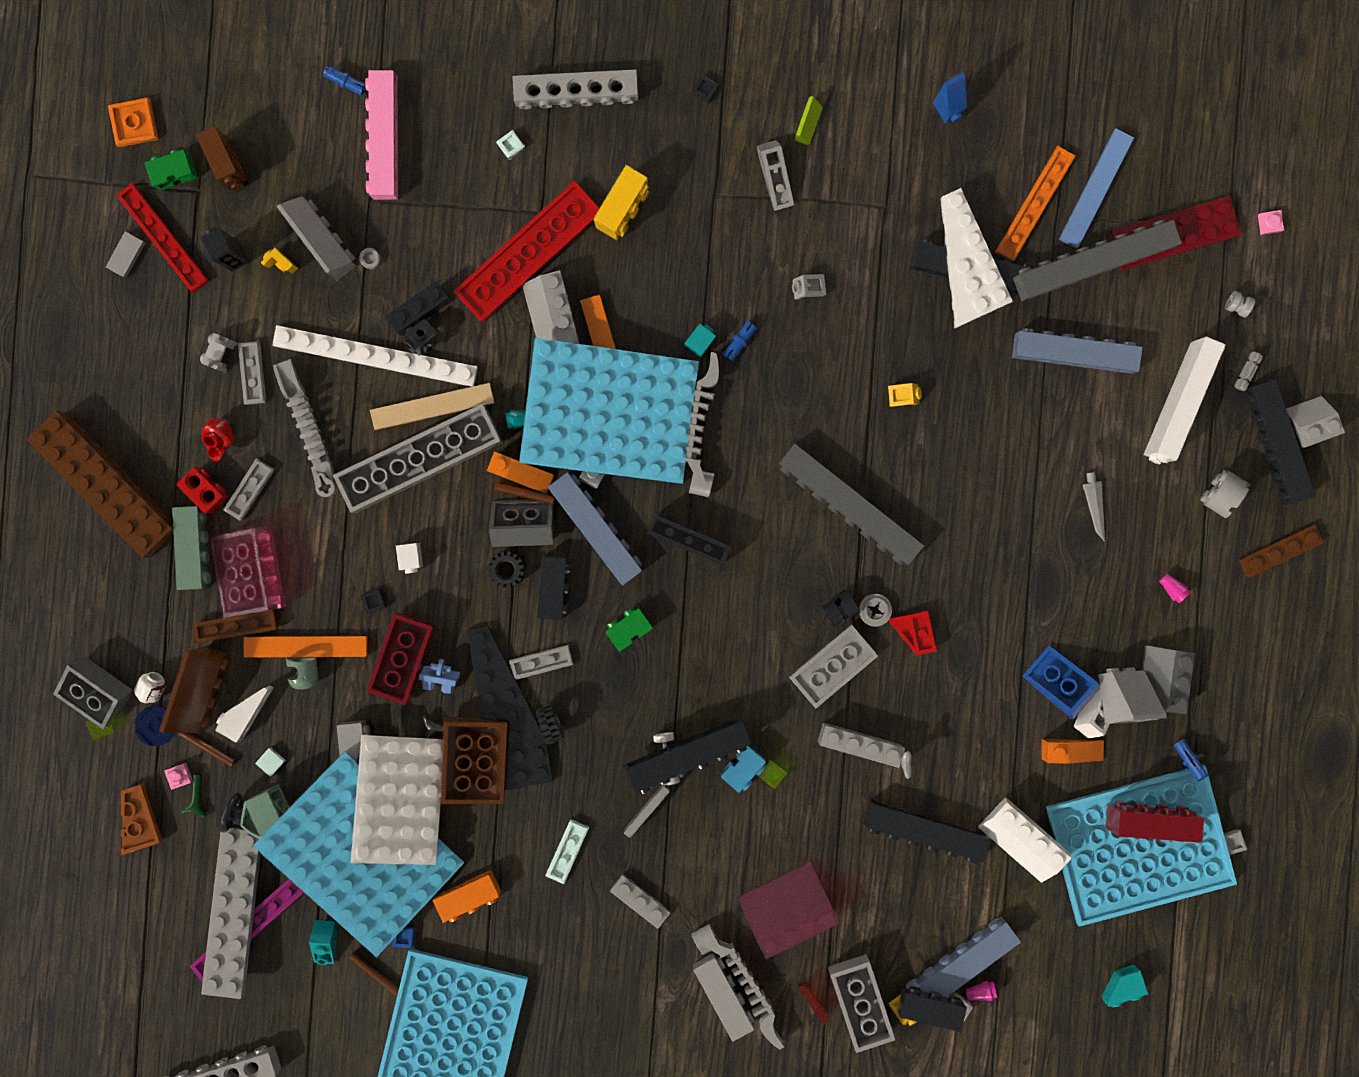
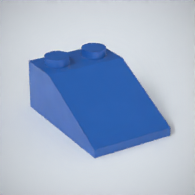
M1050 646L1044 650L1023 675V678L1073 720L1100 689L1098 682Z

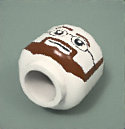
M155 672L143 674L134 688V693L139 701L143 703L157 702L166 688L164 678Z

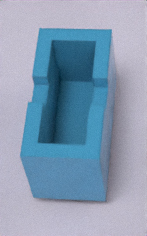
M750 745L746 746L747 750L736 754L737 760L734 764L730 761L720 772V777L738 793L742 789L744 791L747 790L752 784L751 779L754 775H760L766 767L764 765L766 763L765 758Z

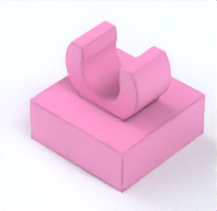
M187 763L165 770L171 790L193 782Z

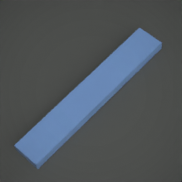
M1118 129L1113 131L1058 240L1076 249L1079 247L1134 137Z

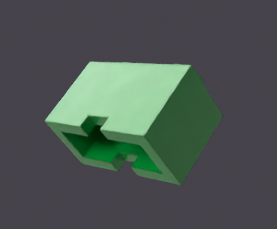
M176 149L171 151L169 155L154 156L150 161L144 162L152 186L159 191L174 187V182L179 180L182 183L198 179L192 157L185 150Z
M632 607L624 613L625 618L620 621L615 619L607 625L609 629L605 633L619 652L633 643L632 638L638 635L640 638L653 629L652 624L640 607L636 610Z

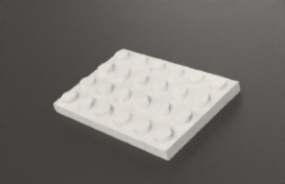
M361 735L351 863L436 865L441 803L443 739Z

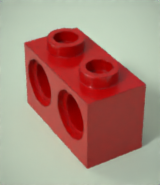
M193 467L176 485L205 514H212L229 496L225 493L226 489L220 483H215L211 479L212 475L208 470ZM196 477H199L200 479V485L198 487L194 485V479ZM211 491H213L215 494V498L212 502H210L208 499V494Z

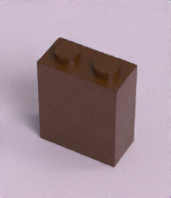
M215 126L195 134L216 180L229 190L241 189L248 180L228 137Z

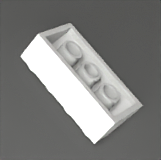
M1006 797L978 826L1040 882L1056 875L1071 860L1069 852Z

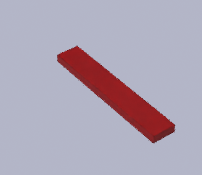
M131 183L116 195L192 293L197 292L210 281L135 184Z

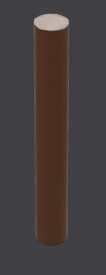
M497 482L495 484L494 490L549 504L555 503V497Z
M192 733L178 734L230 767L236 761Z
M356 952L351 954L350 960L394 995H398L399 987Z

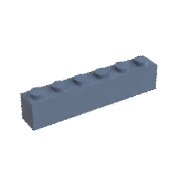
M1023 328L1022 331L1015 333L1012 358L1130 374L1139 372L1142 347L1136 346L1134 342L1117 344L1112 339H1103V342L1095 341L1094 337L1089 336L1078 339L1073 334L1055 336V333L1051 331H1042V334L1034 333L1033 329Z
M564 474L552 483L548 489L623 586L642 571L640 567L643 564L636 555L634 557L630 555L628 550L631 548L624 539L621 541L615 535L618 531L613 524L605 522L603 518L606 515L599 506L597 508L591 503L593 498L588 491L585 490L583 492L578 485L581 482L575 474Z
M1002 917L994 919L989 923V927L983 931L976 932L967 943L958 945L955 949L956 951L950 955L943 956L937 965L927 968L918 979L909 981L906 988L914 986L920 988L923 992L935 991L947 997L1021 942Z

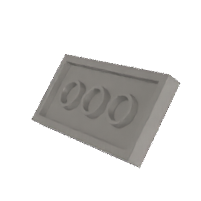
M849 625L792 673L789 678L816 709L877 658L878 655L852 625Z

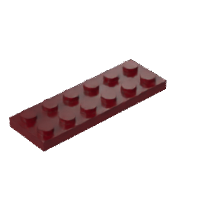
M1230 196L1110 232L1112 241H1115L1114 237L1123 233H1127V236L1134 234L1133 231L1140 227L1146 226V229L1153 227V223L1165 219V222L1174 220L1182 243L1172 249L1121 266V271L1241 236Z

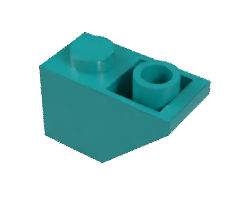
M314 921L309 940L314 963L320 965L335 964L338 931L334 921Z
M1135 965L1114 971L1102 994V999L1108 1007H1119L1123 1002L1140 1000L1142 996L1148 995L1141 971Z

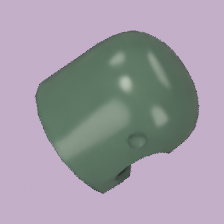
M317 658L286 659V666L297 668L296 676L288 679L292 688L304 690L316 685L318 682Z

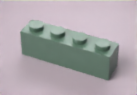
M198 506L172 508L177 590L209 588L208 584H210L211 576L208 572L207 564L210 557L208 551H206L208 533L205 531L207 514Z

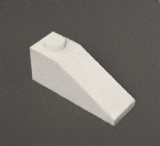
M271 685L267 686L226 713H222L216 722L218 726L215 730L236 743L243 740L274 687Z
M1100 689L1080 711L1074 727L1087 738L1104 736L1109 727V724H1105Z

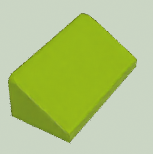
M812 96L808 99L795 136V141L809 145L822 111V106Z

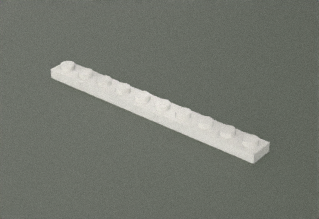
M277 325L272 345L470 387L475 385L478 370L477 366L423 355L418 356L414 353Z

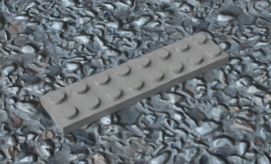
M231 827L225 833L220 832L202 995L242 999L245 993L261 853L253 846L259 839L242 828Z

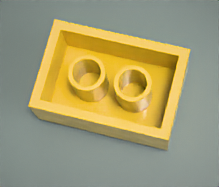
M626 165L594 218L596 228L615 240H618L619 236L623 237L629 227L627 226L630 218H635L639 211L637 207L640 201L644 202L650 192L648 190V178Z

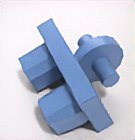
M439 659L438 664L431 663L430 667L424 666L419 674V680H422L423 689L433 690L435 683L442 684L441 691L448 694L452 693L460 677V672L451 671L450 666H445L444 659Z

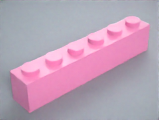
M369 70V78L365 80L366 90L369 91V98H366L365 102L366 110L369 111V119H366V130L369 132V139H366V151L369 152V160H366V171L369 173V181H366V191L374 200L398 199V77L393 70Z

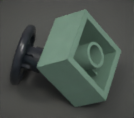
M278 784L256 794L244 802L243 808H241L242 795L240 793L234 794L223 812L219 829L222 833H225L235 823L241 825L252 836L260 839L290 808L280 785Z

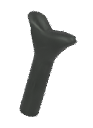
M425 715L423 716L424 724L428 729L425 735L426 739H429L437 732H443V724L434 722Z

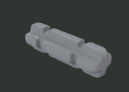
M1250 353L1248 357L1249 362L1246 361L1239 375L1241 378L1237 379L1234 385L1238 390L1245 391L1249 385L1247 382L1251 381L1258 367L1257 364L1262 360L1260 353Z

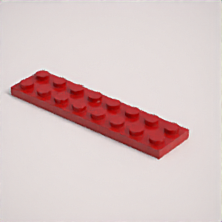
M573 181L453 292L481 322H484L519 290L524 283L530 280L594 221L600 208Z

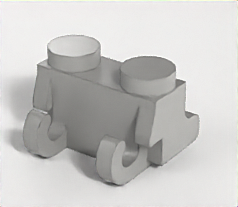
M212 333L208 337L209 346L207 351L201 355L200 362L226 373L227 365L221 363V359L226 347L234 349V346H237L238 343Z

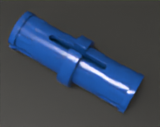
M327 65V69L323 73L324 78H328L339 84V87L347 88L360 96L364 94L363 92L366 90L365 83L351 77L348 72L343 73L331 65Z
M746 321L739 333L733 336V341L723 352V355L733 362L740 350L747 346L746 342L754 331L757 330L756 326L753 324L751 326V323Z
M1185 739L1174 745V748H1176L1183 759L1184 766L1189 768L1197 782L1209 776L1199 762L1198 755H1194ZM1186 753L1189 755V757L1191 758L1192 762L1195 764V766H1196L1197 768H1195V767L1193 766V764L1191 763V761H1190L1189 758L1187 757Z

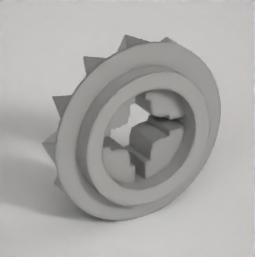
M868 595L860 602V617L870 626H881L891 617V604L883 595ZM876 604H878V609L883 614L875 613L874 616H872V611L870 610V608H868V606L875 607Z

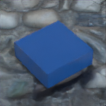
M406 925L393 939L392 947L413 948L415 926Z

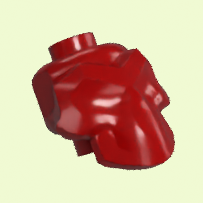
M220 418L210 419L202 429V442L208 449L206 454L213 461L217 462L234 441L232 429L227 421Z

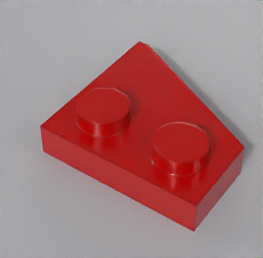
M928 610L889 619L890 624L893 625L916 655L937 651Z

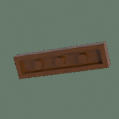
M1311 524L1238 560L1246 577L1251 578L1324 542L1316 525Z
M275 609L192 623L195 644L279 629Z

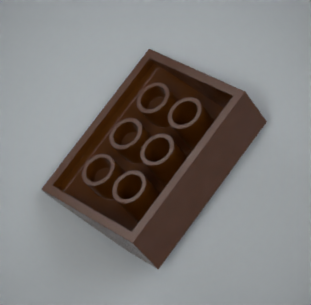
M210 646L185 652L159 732L200 733L208 729L211 723V711L214 710L218 702V698H216L217 692L221 690L224 684V679L222 678L224 671H227L230 666V653Z
M443 717L441 804L504 803L507 722L466 717Z

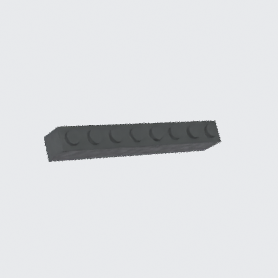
M1165 219L1153 223L1152 228L1146 229V226L1134 230L1132 235L1127 236V233H1123L1114 237L1115 241L1108 243V240L1096 243L1095 248L1089 249L1087 246L1077 250L1075 255L1070 256L1069 253L1057 257L1058 261L1053 263L1047 260L1039 263L1036 269L1031 270V267H1027L1018 271L1019 275L1014 277L1013 280L1021 302L1182 244L1174 220L1165 222Z
M796 444L789 449L778 463L781 466L780 471L788 477L793 475L797 479L796 483L803 489L808 487L812 490L814 498L820 502L822 500L829 504L828 508L836 515L841 513L846 517L844 521L851 527L856 525L860 528V534L866 539H874L877 542L876 546L884 553L889 551L893 554L892 559L899 565L903 563L909 565L924 547V545Z

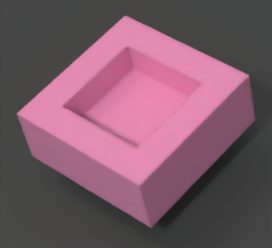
M1281 210L1258 214L1260 235L1284 231Z

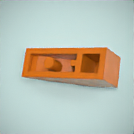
M497 452L493 453L487 469L488 472L547 494L548 487L554 477L553 474L525 463H519V461Z
M1042 739L1041 759L1047 763L1103 761L1104 740Z

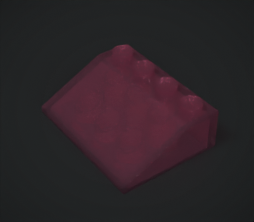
M272 526L252 528L210 537L224 618L286 607Z
M811 862L738 897L765 959L840 924Z

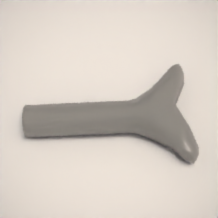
M909 751L904 753L901 761L907 779L911 777L912 756Z

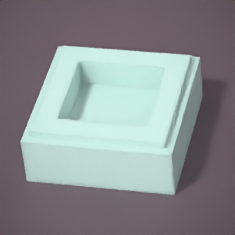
M513 130L496 142L509 160L525 149V146Z
M270 747L255 764L271 777L286 760Z

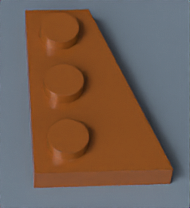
M144 783L122 790L121 855L162 842Z

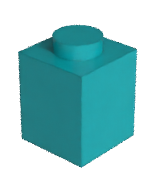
M699 324L685 342V347L701 358L716 339L715 331L706 324L704 326Z

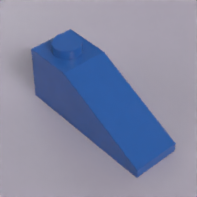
M964 73L944 83L933 101L945 124L949 121L954 123L962 118L963 112L967 108Z

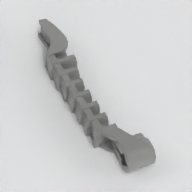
M711 352L709 371L704 378L697 382V389L694 392L695 401H693L692 406L694 408L691 413L692 423L689 426L690 434L687 439L689 444L686 447L687 457L684 460L688 462L693 472L689 493L705 497L710 495L714 473L702 471L700 467L701 460L696 459L697 455H701L702 448L693 447V443L702 444L703 437L695 436V431L703 433L704 426L696 424L697 420L705 422L706 415L698 413V409L708 411L710 405L699 402L700 397L714 400L715 396L713 393L701 391V388L710 389L717 384L719 365L717 354Z
M292 359L273 365L281 392L290 401L287 403V407H292L294 412L291 414L292 418H296L298 423L296 427L300 428V438L304 439L305 442L303 447L309 453L307 458L312 461L313 467H311L316 492L322 497L333 496L338 491V485L333 477L332 461L328 457L329 453L328 450L326 451L325 442L321 438V431L316 424L317 420L314 419L313 410L308 402L309 399L306 397L305 389L298 378ZM326 484H330L331 488L324 491L323 487Z
M710 924L691 933L702 955L713 951L719 954L721 958L727 956L725 962L728 967L735 963L737 964V966L732 968L734 976L743 973L738 978V981L741 985L749 983L744 987L746 994L749 995L755 992V994L748 998L750 1004L754 1005L761 1001L760 1004L751 1008V1012L754 1017L761 1014L759 1023L763 1035L778 1049L784 1048L783 1040L773 1026L775 1014L771 1002L766 998L764 990H761L758 981H755L752 972L748 970L746 962L742 961L740 953L735 950L734 943L729 944L719 940Z

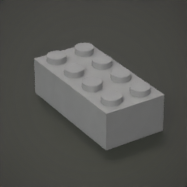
M865 954L829 966L828 970L856 1053L895 1041L867 955Z

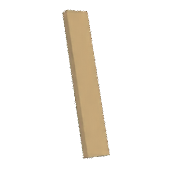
M487 383L372 409L370 413L374 430H380L469 410L480 404L485 406L495 404L491 384Z

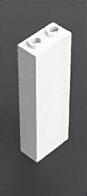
M1208 337L1190 343L1144 452L1145 456L1150 457L1149 461L1156 464L1177 461L1225 344Z

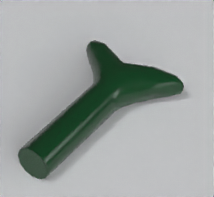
M202 774L193 775L191 803L181 811L182 814L193 812L202 818L207 817L200 804Z

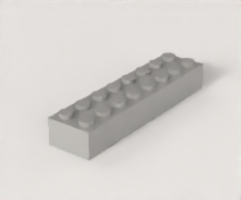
M480 404L336 473L333 477L350 512L358 513L503 443L487 407L484 404Z

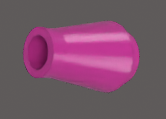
M1169 573L1159 580L1171 599L1177 603L1183 601L1191 593L1188 590V586L1172 577Z
M986 980L966 988L968 1001H993L994 998H997L994 981L988 982Z

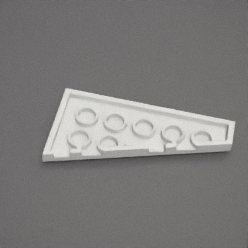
M961 188L941 197L949 283L952 293V310L954 311L955 320L954 329L1013 302Z

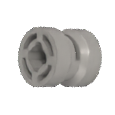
M1235 290L1229 296L1225 309L1230 312L1236 311L1239 316L1245 318L1252 311L1255 299L1249 296L1244 297L1242 293Z

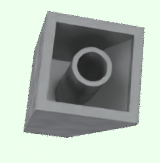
M1135 667L1124 668L1122 669L1123 672H1119V668L1106 669L1107 673L1098 675L1105 724L1135 723L1167 718L1145 671H1136Z

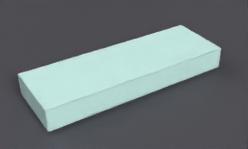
M570 819L545 875L546 877L562 884L565 883L587 834L588 826Z

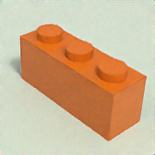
M492 870L436 895L433 902L442 922L444 923L449 920L451 923L461 918L463 913L468 912V914L479 910V906L485 903L487 905L498 901L502 891Z

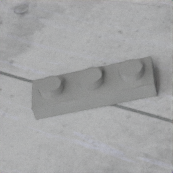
M624 874L619 877L610 889L611 893L657 929L671 913L669 909Z

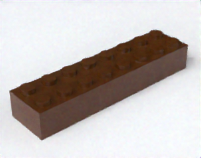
M55 410L26 439L142 558L152 557L174 536L173 521L66 412Z

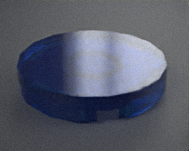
M158 705L147 707L139 712L135 719V734L147 746L164 745L172 740L176 734L159 732L167 709L166 707Z

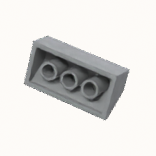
M301 196L277 206L328 275L338 281L356 267L353 262L355 257L348 249H343L340 245L343 241L336 232L331 233L328 229L331 225L324 216L319 217L316 213L318 208L311 199L307 201Z
M560 270L540 275L524 283L523 290L536 338L580 344Z

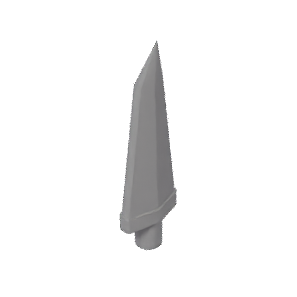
M1095 472L1086 473L1088 483L1083 484V490L1085 491L1095 531L1105 542L1102 481L1096 482Z

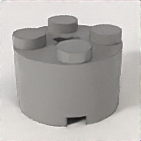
M1224 470L1213 478L1211 484L1214 486L1210 491L1206 490L1200 500L1203 502V505L1222 517L1227 518L1232 514L1229 510L1240 505L1249 490L1247 487L1250 484L1229 470Z

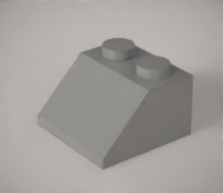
M1322 396L1286 408L1299 448L1308 447L1345 433L1339 414Z

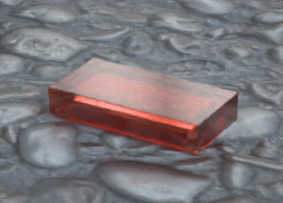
M802 981L799 983L800 991L824 1025L829 1021L828 1013L808 983Z

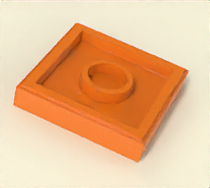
M147 97L108 105L117 147L159 140L151 99Z

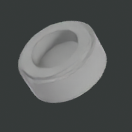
M366 248L360 253L359 260L365 268L372 270L380 265L381 255L373 248Z

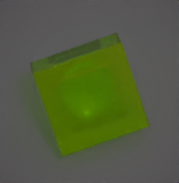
M90 720L85 722L94 742L115 733L111 723L103 730Z
M770 759L758 777L775 789L787 774V771Z

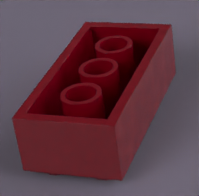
M400 612L393 613L366 692L403 705L410 703L437 625Z
M1115 801L1114 804L1107 803L1105 828L1118 837L1203 842L1204 817L1198 815L1197 811L1189 810L1187 806L1177 805L1176 808H1169L1165 804H1156L1155 807H1150L1148 804L1135 802V805H1127L1128 803L1124 801Z

